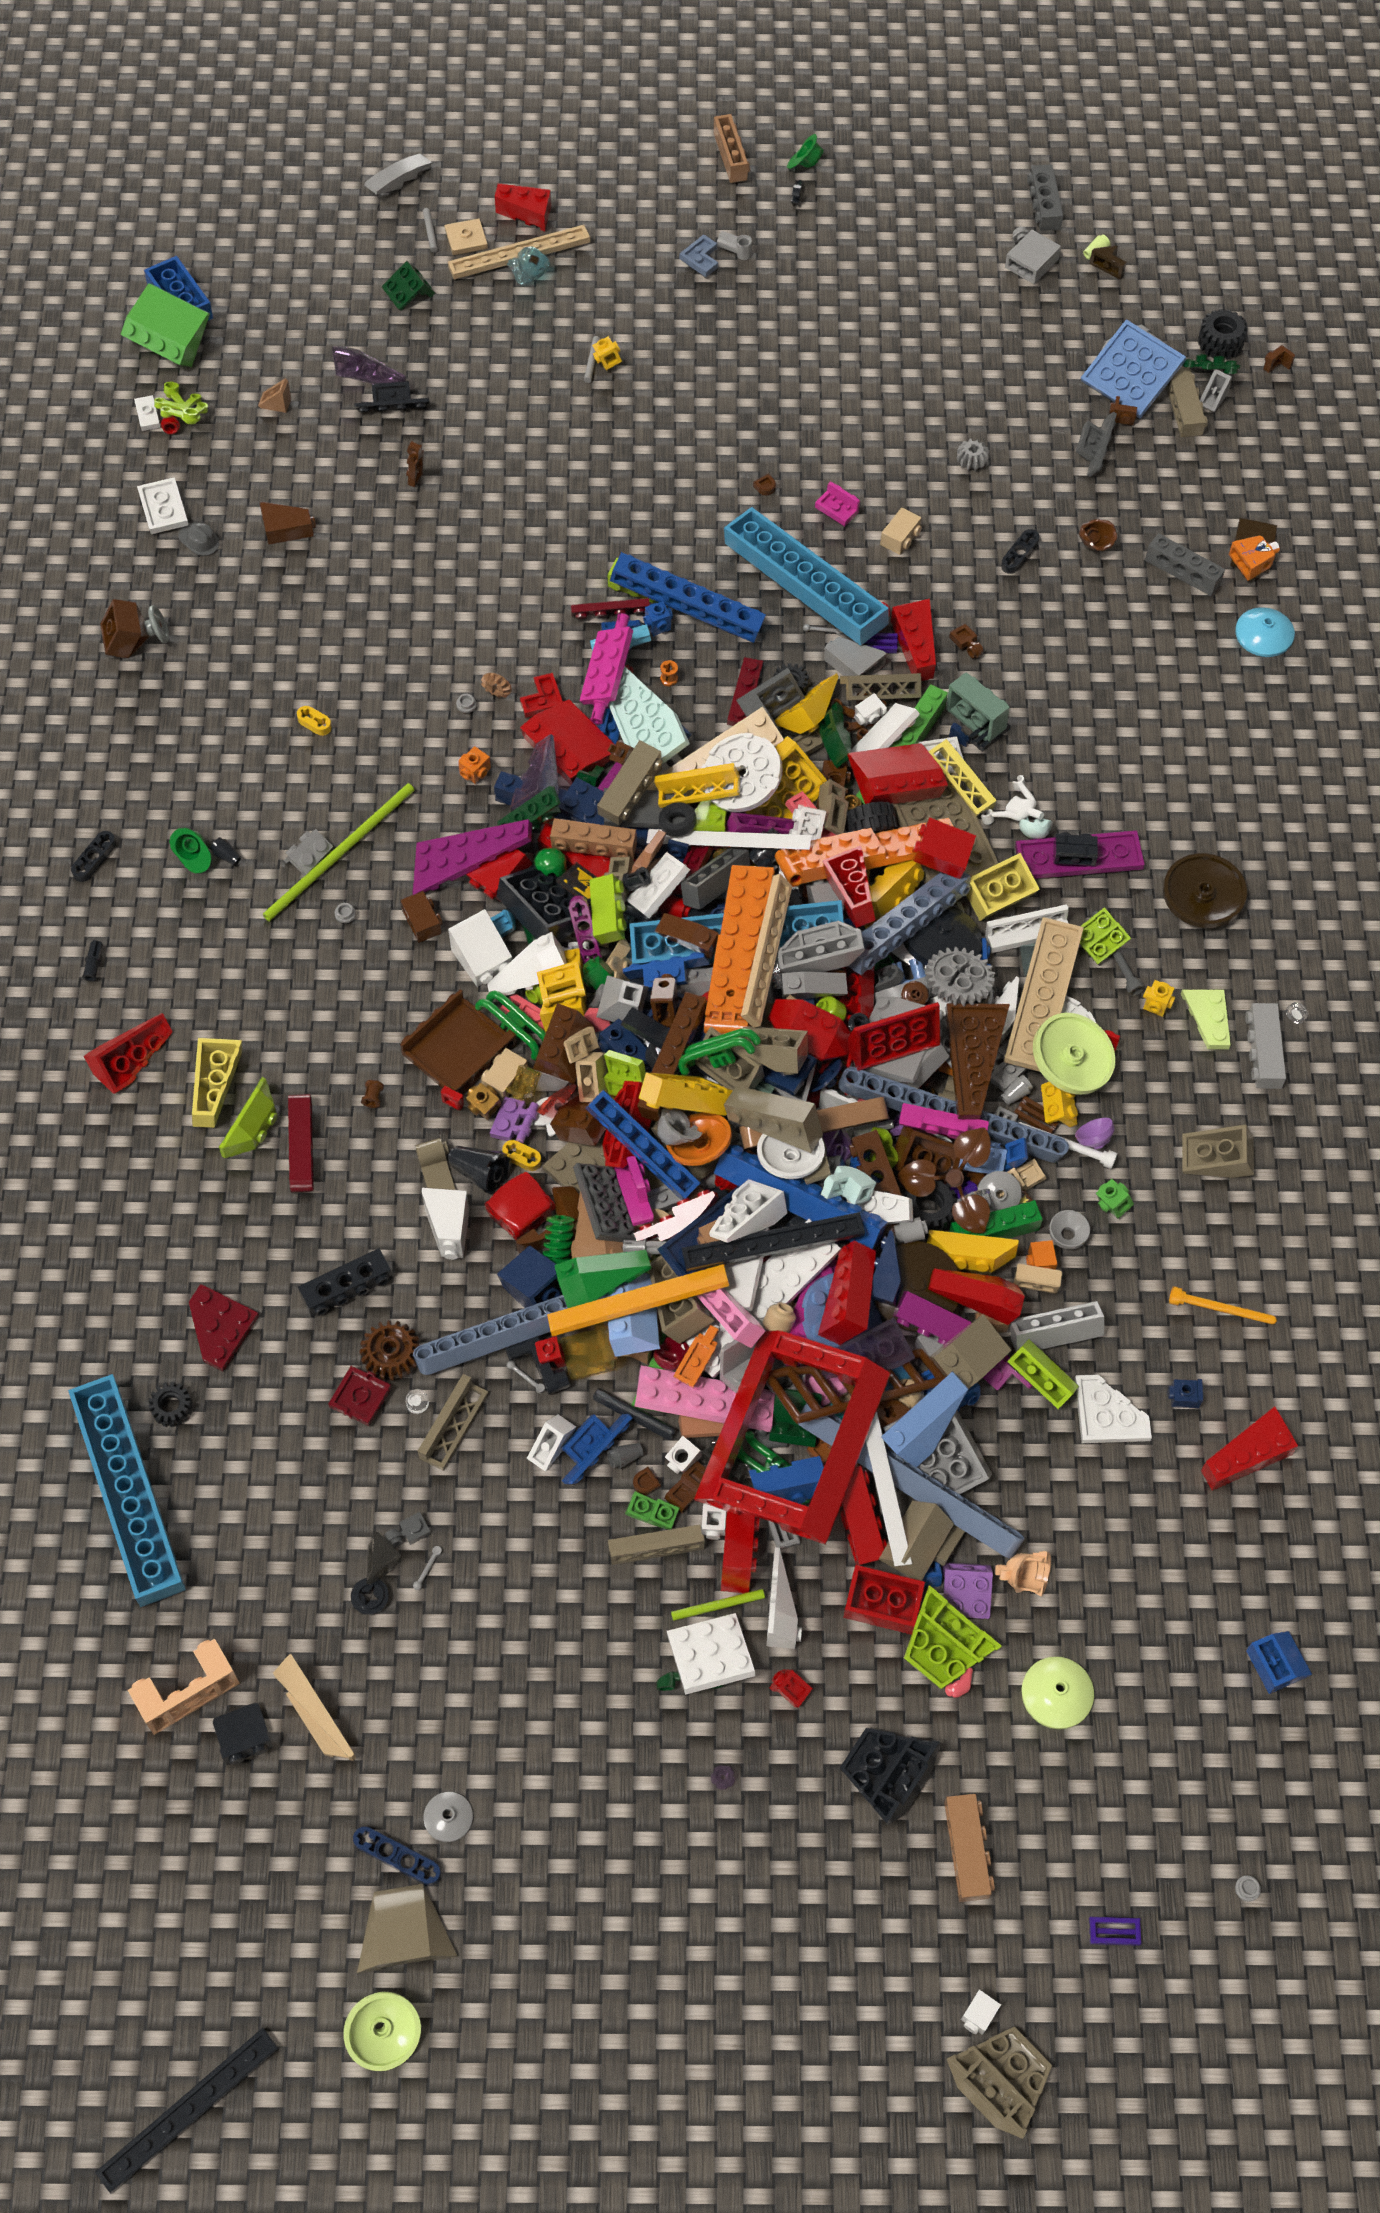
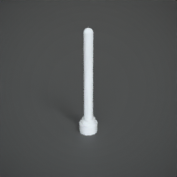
M1065 1139L1070 1150L1100 1160V1163L1104 1164L1103 1166L1106 1168H1113L1118 1153L1111 1150L1101 1152Z

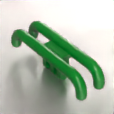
M490 991L486 999L478 1000L475 1004V1009L478 1011L482 1010L483 1007L488 1009L502 1022L500 1027L503 1030L508 1027L507 1031L510 1029L516 1034V1041L520 1038L530 1047L532 1052L531 1059L536 1060L540 1050L539 1046L524 1031V1028L526 1026L539 1036L542 1042L546 1032L500 991ZM494 999L504 1005L509 1012L505 1014L492 1003Z
M741 1028L694 1043L687 1047L685 1054L679 1059V1070L682 1075H688V1066H694L696 1059L705 1056L708 1057L715 1069L726 1066L728 1063H735V1057L730 1048L741 1046L748 1054L755 1053L753 1044L759 1045L761 1039L753 1030ZM741 1037H747V1038H749V1039L752 1041V1043H751L749 1040H747V1039H745V1038H741Z
M753 1431L746 1432L745 1438L750 1446L767 1458L764 1467L751 1458L741 1445L737 1457L752 1470L756 1469V1472L760 1473L769 1471L770 1466L777 1465L778 1469L792 1466L758 1441ZM810 1499L805 1500V1502L802 1504H808L810 1502Z

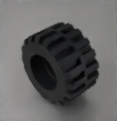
M1219 309V311L1214 310L1208 313L1203 318L1198 336L1200 349L1202 351L1205 350V354L1211 355L1212 358L1214 356H1223L1226 359H1230L1231 356H1237L1244 346L1248 331L1247 322L1237 312H1231L1228 309L1227 311Z
M872 802L857 806L847 812L845 823L847 833L872 828L874 833L899 828L894 806L889 802Z
M935 1180V1189L924 1197L912 1195L907 1190L903 1193L904 1197L912 1199L913 1218L920 1217L921 1221L925 1220L928 1233L929 1230H943L946 1232L949 1229V1225L951 1226V1223L954 1221L952 1207L958 1201L955 1198V1191H950L951 1185L949 1183L943 1184L944 1180ZM924 1200L933 1201L941 1210L936 1213H926L919 1209L917 1203Z

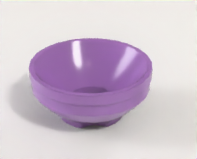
M1098 1118L1082 1125L1076 1131L1075 1137L1079 1144L1099 1149L1110 1142V1138L1114 1133V1124L1110 1118Z

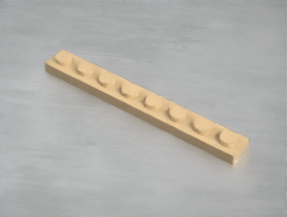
M581 225L448 261V268L453 279H458L528 260L531 254L539 257L590 243V236L585 226Z
M781 874L774 875L741 1012V1017L753 1028L761 1026L792 890V885Z

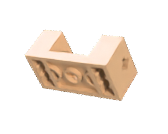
M215 1639L200 1643L197 1649L193 1651L207 1676L194 1679L190 1682L189 1687L182 1691H174L167 1697V1700H163L150 1677L146 1680L143 1678L136 1681L132 1688L128 1690L145 1723L154 1735L240 1684Z

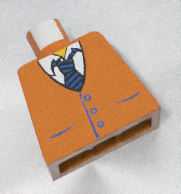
M1255 536L1232 542L1229 556L1247 581L1272 566L1275 554L1279 553L1280 548L1277 542L1268 544L1262 536Z

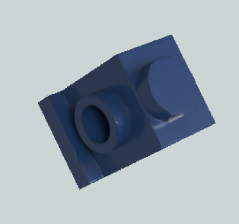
M1174 1379L1172 1384L1168 1386L1167 1391L1168 1399H1171V1406L1199 1409L1203 1402L1202 1379Z

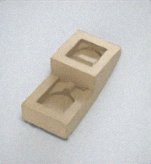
M586 1027L563 1042L569 1063L588 1056V1052L599 1047L593 1027Z

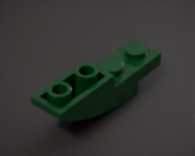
M836 702L826 711L824 718L818 723V728L825 749L834 766L838 768L841 764L848 762L849 758L847 755L851 753L850 733L844 729L842 706Z

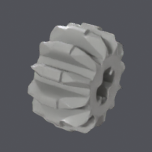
M971 439L968 442L963 441L957 450V462L961 464V468L967 467V470L970 468L975 471L978 468L983 469L989 458L988 447H985V442L979 443L978 439L976 441Z

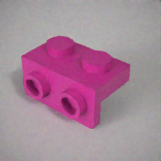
M833 482L828 483L827 491L815 502V508L844 527L859 513L860 500Z

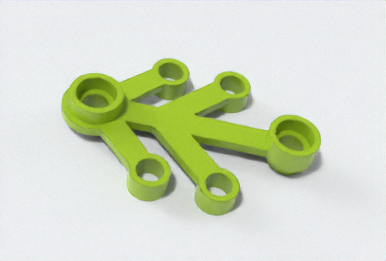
M176 382L164 383L166 397L172 398L175 402L160 397L154 399V407L160 409L162 417L169 418L172 415L181 417L187 424H196V422L200 421V413L208 412V404L201 402L200 394H191L190 398L184 402L179 395V384Z

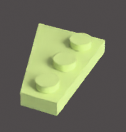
M1182 990L1181 996L1189 1006L1188 1010L1198 1025V1031L1207 1049H1229L1230 1036L1224 990Z

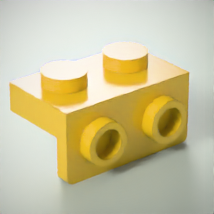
M1050 1082L1042 1084L1041 1091L1045 1122L1051 1124L1061 1121L1068 1127L1076 1126L1078 1111L1074 1101L1075 1094L1065 1092Z

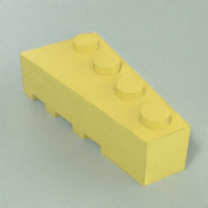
M198 1038L192 1108L193 1127L215 1128L242 1054V1040Z

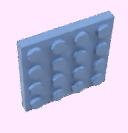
M1126 319L1081 376V381L1115 402L1116 396H1120L1119 404L1137 407L1136 416L1141 418L1184 364L1186 356Z

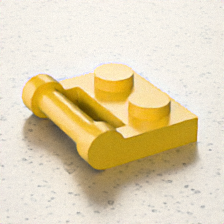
M578 960L537 972L544 1007L575 996H586ZM575 984H576V986H577L576 988H572V989L565 990V991L558 992V993L551 994V995H549V993H548V992H551V991H554V990H558V989H561V988H565V987H568V986H572V985H575Z

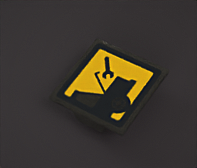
M576 862L556 882L573 895L585 897L589 906L591 905L589 879L597 877Z

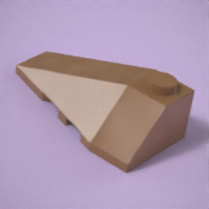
M580 1191L577 1208L579 1217L578 1222L575 1223L574 1230H576V1235L571 1246L572 1259L623 1252V1242L596 1240Z

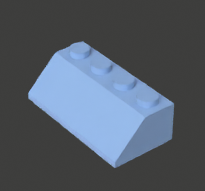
M644 1273L630 1283L624 1282L615 1288L616 1292L611 1295L607 1293L606 1296L610 1297L652 1285L650 1274ZM657 1307L608 1320L609 1341L615 1357L660 1349Z

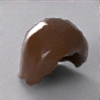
M1094 519L1081 525L1079 537L1082 543L1089 549L1106 551V549L1114 545L1117 540L1115 525L1111 521Z

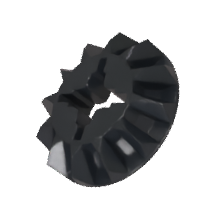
M364 1578L358 1581L352 1588L351 1603L354 1609L362 1615L369 1614L372 1616L377 1612H381L388 1603V1589L377 1578ZM374 1589V1597L377 1600H370L366 1605V1597L363 1594H370Z

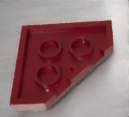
M200 1284L189 1300V1306L202 1359L205 1363L223 1372L258 1319L259 1314Z

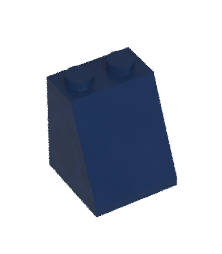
M528 1246L497 1273L503 1288L524 1308L563 1295L554 1266L556 1264L531 1246Z

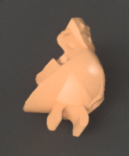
M1046 1551L1033 1554H1017L1008 1560L1006 1565H996L995 1575H1000V1580H1007L1014 1587L1016 1593L1031 1591L1042 1597L1049 1580L1051 1555Z

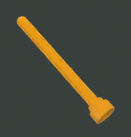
M1173 1286L1171 1289L1169 1304L1178 1306L1179 1304L1187 1303L1268 1324H1275L1277 1322V1318L1273 1315L1188 1295L1179 1287Z

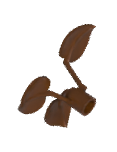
M982 1127L965 1131L956 1138L954 1153L958 1158L963 1159L959 1169L949 1171L946 1176H934L936 1173L934 1163L921 1159L903 1167L897 1175V1180L909 1193L918 1197H924L932 1193L936 1186L935 1180H946L951 1187L958 1188L962 1201L955 1203L952 1207V1215L956 1223L967 1231L984 1233L990 1216V1206L987 1200L980 1195L973 1194L966 1199L961 1185L965 1179L962 1171L967 1162L976 1168L982 1166L988 1160L991 1150L988 1131Z

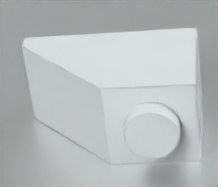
M559 1414L546 1421L527 1459L542 1470L547 1471L563 1451L561 1447L570 1439L576 1426Z

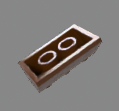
M557 1003L533 1069L574 1084L577 1077L575 1062L569 1063L563 1042L586 1027H595L578 1010Z

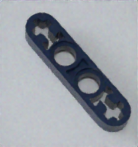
M360 1827L355 1831L353 1842L356 1848L424 1885L433 1886L440 1880L441 1870L434 1861L369 1827ZM366 1833L369 1834V1839L376 1843L374 1852L371 1851L373 1848L371 1844L365 1842L363 1845H360V1835L365 1836ZM384 1844L393 1846V1853L389 1857H382L379 1854L380 1847ZM406 1855H411L415 1859L414 1865L409 1869L401 1866V1860ZM420 1861H423L421 1866L426 1870H430L433 1867L436 1876H430L428 1880L425 1879V1873L418 1869Z

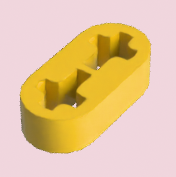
M302 706L298 709L297 718L302 726L320 736L330 733L332 729L331 721L326 715L310 706Z
M509 1140L503 1145L502 1150L511 1159L512 1164L527 1171H536L540 1168L541 1155L537 1150L515 1140ZM516 1148V1153L509 1154L508 1149ZM535 1157V1162L528 1163V1159Z

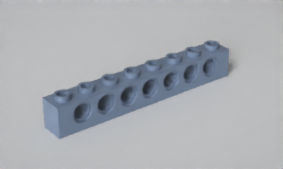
M940 872L862 932L865 951L847 967L860 975L872 969L878 961L886 958L895 948H899L909 937H913L922 927H926L935 917H939L949 906H953L962 896H966L970 891L971 876L964 872L961 878L958 879Z

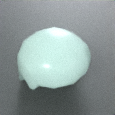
M1027 817L1020 820L1019 828L1025 836L1031 839H1042L1049 834L1053 822L1037 818L1034 822H1030Z

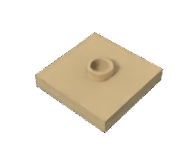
M480 219L444 225L452 255L488 249Z

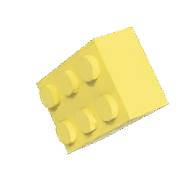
M1021 853L972 876L970 878V891L966 896L979 921L1032 896L1040 889Z

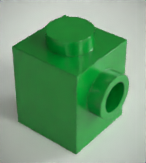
M599 955L595 959L588 960L583 967L584 982L590 988L593 986L596 990L601 984L605 985L607 975L614 977V971Z

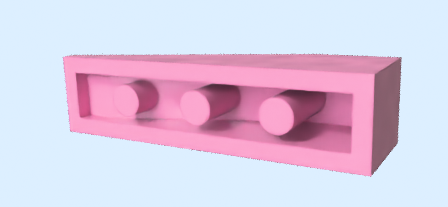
M724 1288L696 1295L736 1341L752 1348L766 1331Z

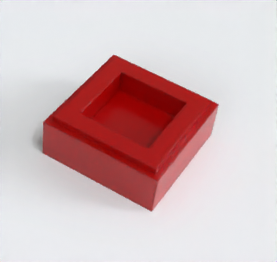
M447 1086L442 1088V1102L461 1111L464 1106L463 1095Z

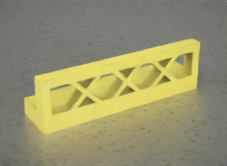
M947 739L928 751L941 766L945 778L976 816L987 809L995 807L996 799ZM939 751L947 761L938 760L934 754ZM948 765L951 766L959 776L950 775L948 773ZM961 781H964V783L968 786L971 792L963 791L961 789ZM973 796L982 804L980 808L973 804Z

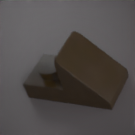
M1118 246L1094 248L1089 264L1121 279L1124 276L1127 262L1116 257Z

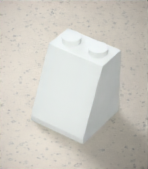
M485 909L448 929L451 951L477 987L482 984H488L512 961L509 950Z
M422 1188L425 1212L441 1257L451 1260L463 1258L469 1217L467 1191Z

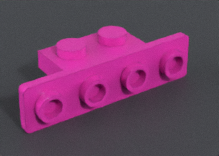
M903 1103L899 1119V1125L925 1130L931 1134H944L954 1139L965 1131L982 1127L988 1130L989 1122L985 1120L958 1119L957 1114Z
M635 1156L627 1157L628 1165L623 1169L614 1168L632 1225L636 1226L654 1220L647 1192H651L648 1179L643 1180L645 1172L642 1163L638 1164Z

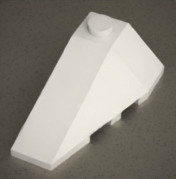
M550 932L528 945L487 984L489 992L496 990L507 996L514 994L517 989H533L534 985L539 984L537 972L567 964L564 950L554 934Z
M748 1179L732 1194V1201L726 1204L723 1216L718 1217L710 1230V1237L728 1243L774 1225L787 1214L784 1191Z
M775 1547L766 1646L795 1649L796 1641L801 1642L802 1627H797L798 1618L780 1548Z

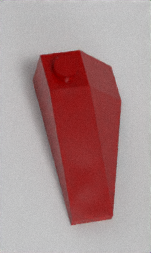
M161 1013L98 1046L84 1055V1058L93 1075L115 1094L135 1080L137 1073L142 1067L147 1065L149 1058L155 1051L159 1050L173 1031L164 1014Z

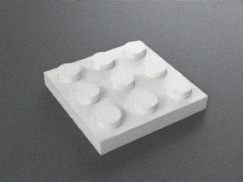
M736 1613L667 1631L685 1695L755 1676V1670Z

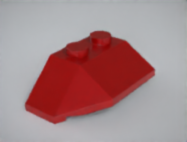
M776 999L774 1001L768 1020L777 1029L808 1031L809 1055L820 1061L841 1058L847 1055L849 1050L848 1037L851 1033L841 1018L803 999Z
M624 1081L623 1088L618 1092L614 1100L649 1132L651 1120L641 1117L637 1107L643 1083ZM606 1129L602 1145L605 1166L623 1169L628 1165L627 1157L634 1155Z

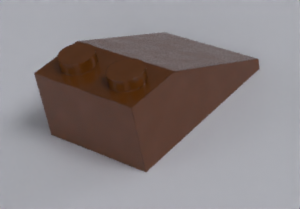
M608 1094L612 1099H615L616 1096ZM579 1095L559 1108L550 1125L560 1141L596 1146L606 1128L585 1109L590 1102H580Z
M903 1126L895 1145L898 1162L893 1168L896 1171L900 1172L907 1164L921 1159L934 1163L936 1166L934 1176H946L949 1171L959 1169L960 1158L954 1153L953 1142L921 1129Z

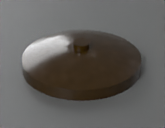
M1196 853L1180 858L1169 868L1163 882V897L1170 911L1183 922L1200 928H1216L1230 923L1241 913L1247 898V885L1241 872L1228 860L1213 854Z
M914 1241L898 1244L903 1288L897 1305L903 1292L908 1291L953 1313L958 1305L957 1302L928 1290L934 1269L958 1271L953 1260L943 1250L926 1242ZM873 1300L877 1311L888 1323L901 1330L917 1332L918 1328L911 1324L907 1328L896 1322L898 1318L893 1316L896 1307Z

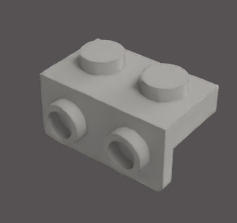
M317 829L311 833L306 831L299 838L301 843L297 847L292 845L286 851L288 856L284 861L286 863L290 861L304 876L333 847Z

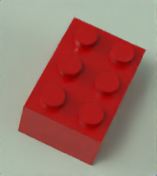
M855 1565L843 1618L912 1635L918 1617L925 1582Z

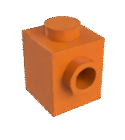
M1053 1240L1031 1242L1028 1255H1026L1027 1265L1056 1270L1057 1260Z

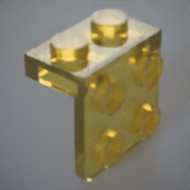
M604 1322L594 1324V1330L561 1338L560 1343L570 1379L576 1380L615 1370L614 1360L618 1358L615 1357L613 1349L610 1347L609 1328L604 1325Z

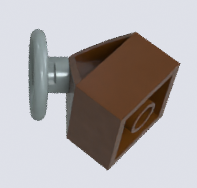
M113 599L100 623L105 655L129 658L150 636L155 634L161 642L168 643L170 639L169 630L160 610L156 606L151 605L148 609L149 620L145 621L136 602Z

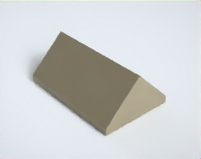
M710 1027L704 1040L722 1034L713 1027ZM730 1048L735 1057V1063H728V1065L717 1069L712 1066L707 1056L695 1060V1065L721 1085L731 1090H734L736 1086L754 1090L765 1077L763 1067L758 1061L733 1048Z
M912 1501L902 1518L908 1548L901 1561L905 1564L911 1557L912 1564L894 1566L889 1542L879 1560L912 1579L922 1581L954 1523L937 1504Z

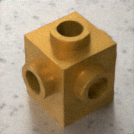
M482 1083L477 1087L473 1086L468 1091L466 1097L467 1108L474 1115L480 1114L486 1120L501 1106V1101L496 1096L497 1092L491 1086L487 1085L485 1087Z

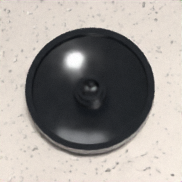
M949 906L939 917H935L926 927H922L913 937H909L904 941L903 944L916 960L927 966L928 960L932 959L933 954L938 956L939 950L945 953L946 948L954 951V948L957 947L961 952L963 948H966V953L974 950V956L979 955L982 949V936L976 923L965 912L955 906Z

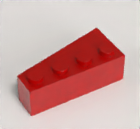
M861 845L822 860L827 881L838 899L842 900L843 907L854 926L857 928L875 921L870 885Z
M1274 1406L1209 1458L1202 1467L1201 1472L1213 1491L1292 1456L1298 1445L1277 1408Z
M739 1511L738 1515L727 1512L721 1591L734 1593L749 1592L751 1572L756 1573L757 1558H752V1552H757L758 1538L754 1537V1532L759 1531L760 1518Z

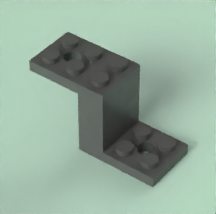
M786 668L736 701L746 717L763 707L780 732L773 718L805 697L792 673ZM783 691L780 696H776L778 692ZM746 769L739 772L741 777H744Z

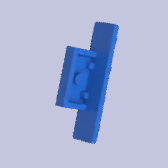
M695 952L686 957L674 956L670 960H652L648 964L643 965L632 964L627 968H623V974L628 979L643 977L644 985L649 987L648 991H652L654 979L661 978L663 974H671L676 979L677 986L688 984L687 969L710 965V960L704 953Z
M595 1414L591 1415L561 1447L576 1463L573 1469L563 1478V1483H578L583 1478V1472L588 1466L592 1467L599 1460L598 1455L613 1445L615 1436L618 1433H623L630 1424L628 1422L632 1419V1416L630 1414H622L608 1429Z

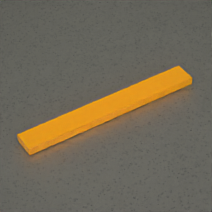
M724 1264L547 1314L551 1334L556 1336L728 1287L729 1282Z

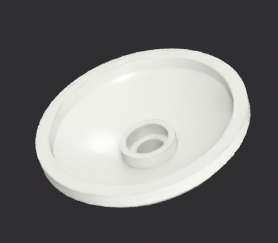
M765 1134L761 1135L757 1145V1155L761 1165L769 1173L785 1179H798L812 1174L822 1164L825 1153L822 1138H820L812 1153Z

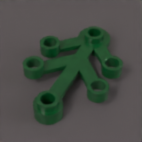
M1197 354L1196 361L1194 359H1186L1182 366L1201 367L1202 369H1223V373L1237 374L1241 365H1238L1237 361L1233 360L1225 362V357L1214 356L1212 362L1207 360V355Z

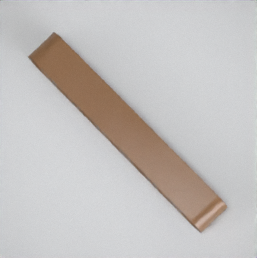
M884 1097L817 1110L823 1133L889 1119ZM745 1126L739 1127L744 1149L756 1148L762 1133Z

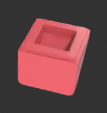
M588 1008L584 1017L595 1027V1032L603 1031L612 1024L611 1021L596 1017L599 1008Z

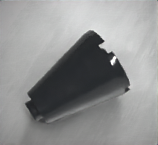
M456 1146L448 1155L450 1166L490 1195L502 1187L500 1183L503 1179L507 1180L510 1173L511 1159L504 1152Z

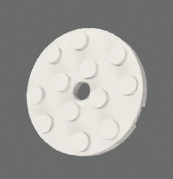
M752 733L736 734L723 739L711 749L705 765L703 764L702 768L734 763L738 771L746 769L744 777L740 776L738 796L711 800L719 808L730 812L752 810L765 803L778 788L782 777V761L776 748L766 738L754 736ZM734 783L727 784L723 789H733ZM707 787L704 792L710 793L714 787Z

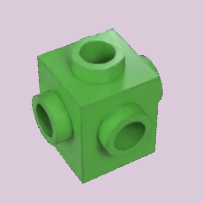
M1113 1179L1104 1183L1096 1192L1099 1199L1098 1205L1106 1213L1110 1211L1117 1219L1131 1208L1134 1203L1128 1194L1129 1190L1121 1182L1117 1184Z

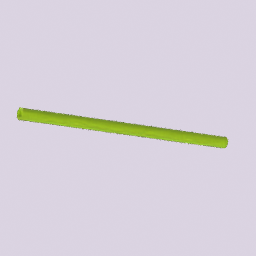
M407 783L262 914L263 917L270 922L415 791L413 786Z

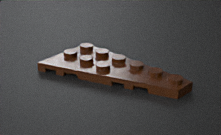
M946 1003L945 1012L958 1119H980L1010 1004L971 1005L965 1003V1006H962L961 1003H957L955 1006L953 1003Z

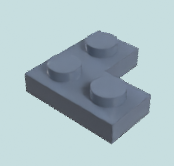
M702 235L679 254V259L704 277H707L718 268V262L709 256L717 249V243L706 235Z

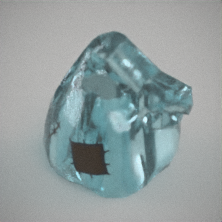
M530 246L521 249L517 254V258L510 259L507 265L512 269L519 284H527L542 277L548 270L550 261L537 248Z

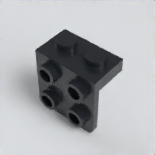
M258 1703L249 1704L213 1719V1726L221 1748L220 1753L226 1765L238 1764L247 1757L261 1755L267 1752L268 1749L273 1748Z

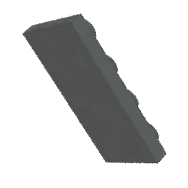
M604 788L603 795L605 794L608 788ZM646 790L638 803L632 808L627 820H623L620 826L660 828L659 814L663 808H660L658 805L659 790ZM665 794L664 800L671 799L675 794ZM677 815L672 817L670 822L673 824L681 823L685 820V817ZM604 818V825L619 826Z
M576 1163L573 1169L596 1240L623 1242L624 1239L636 1240L635 1231L614 1168Z

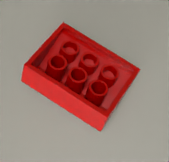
M569 699L535 714L520 727L524 739L570 785L576 779L579 770L588 773L589 771L592 772L596 765L603 767L610 761L609 757L611 755L607 750L610 744L615 745Z
M922 743L852 752L847 755L865 804L872 802L899 804L940 798L948 786L941 766Z
M936 1002L854 1028L848 1037V1048L857 1071L939 1046L940 1005Z

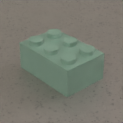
M965 672L949 685L946 710L973 732L989 722V725L978 733V736H981L988 730V735L984 738V741H992L1007 728L1010 707L1004 700L994 695L989 688L979 683L975 677Z

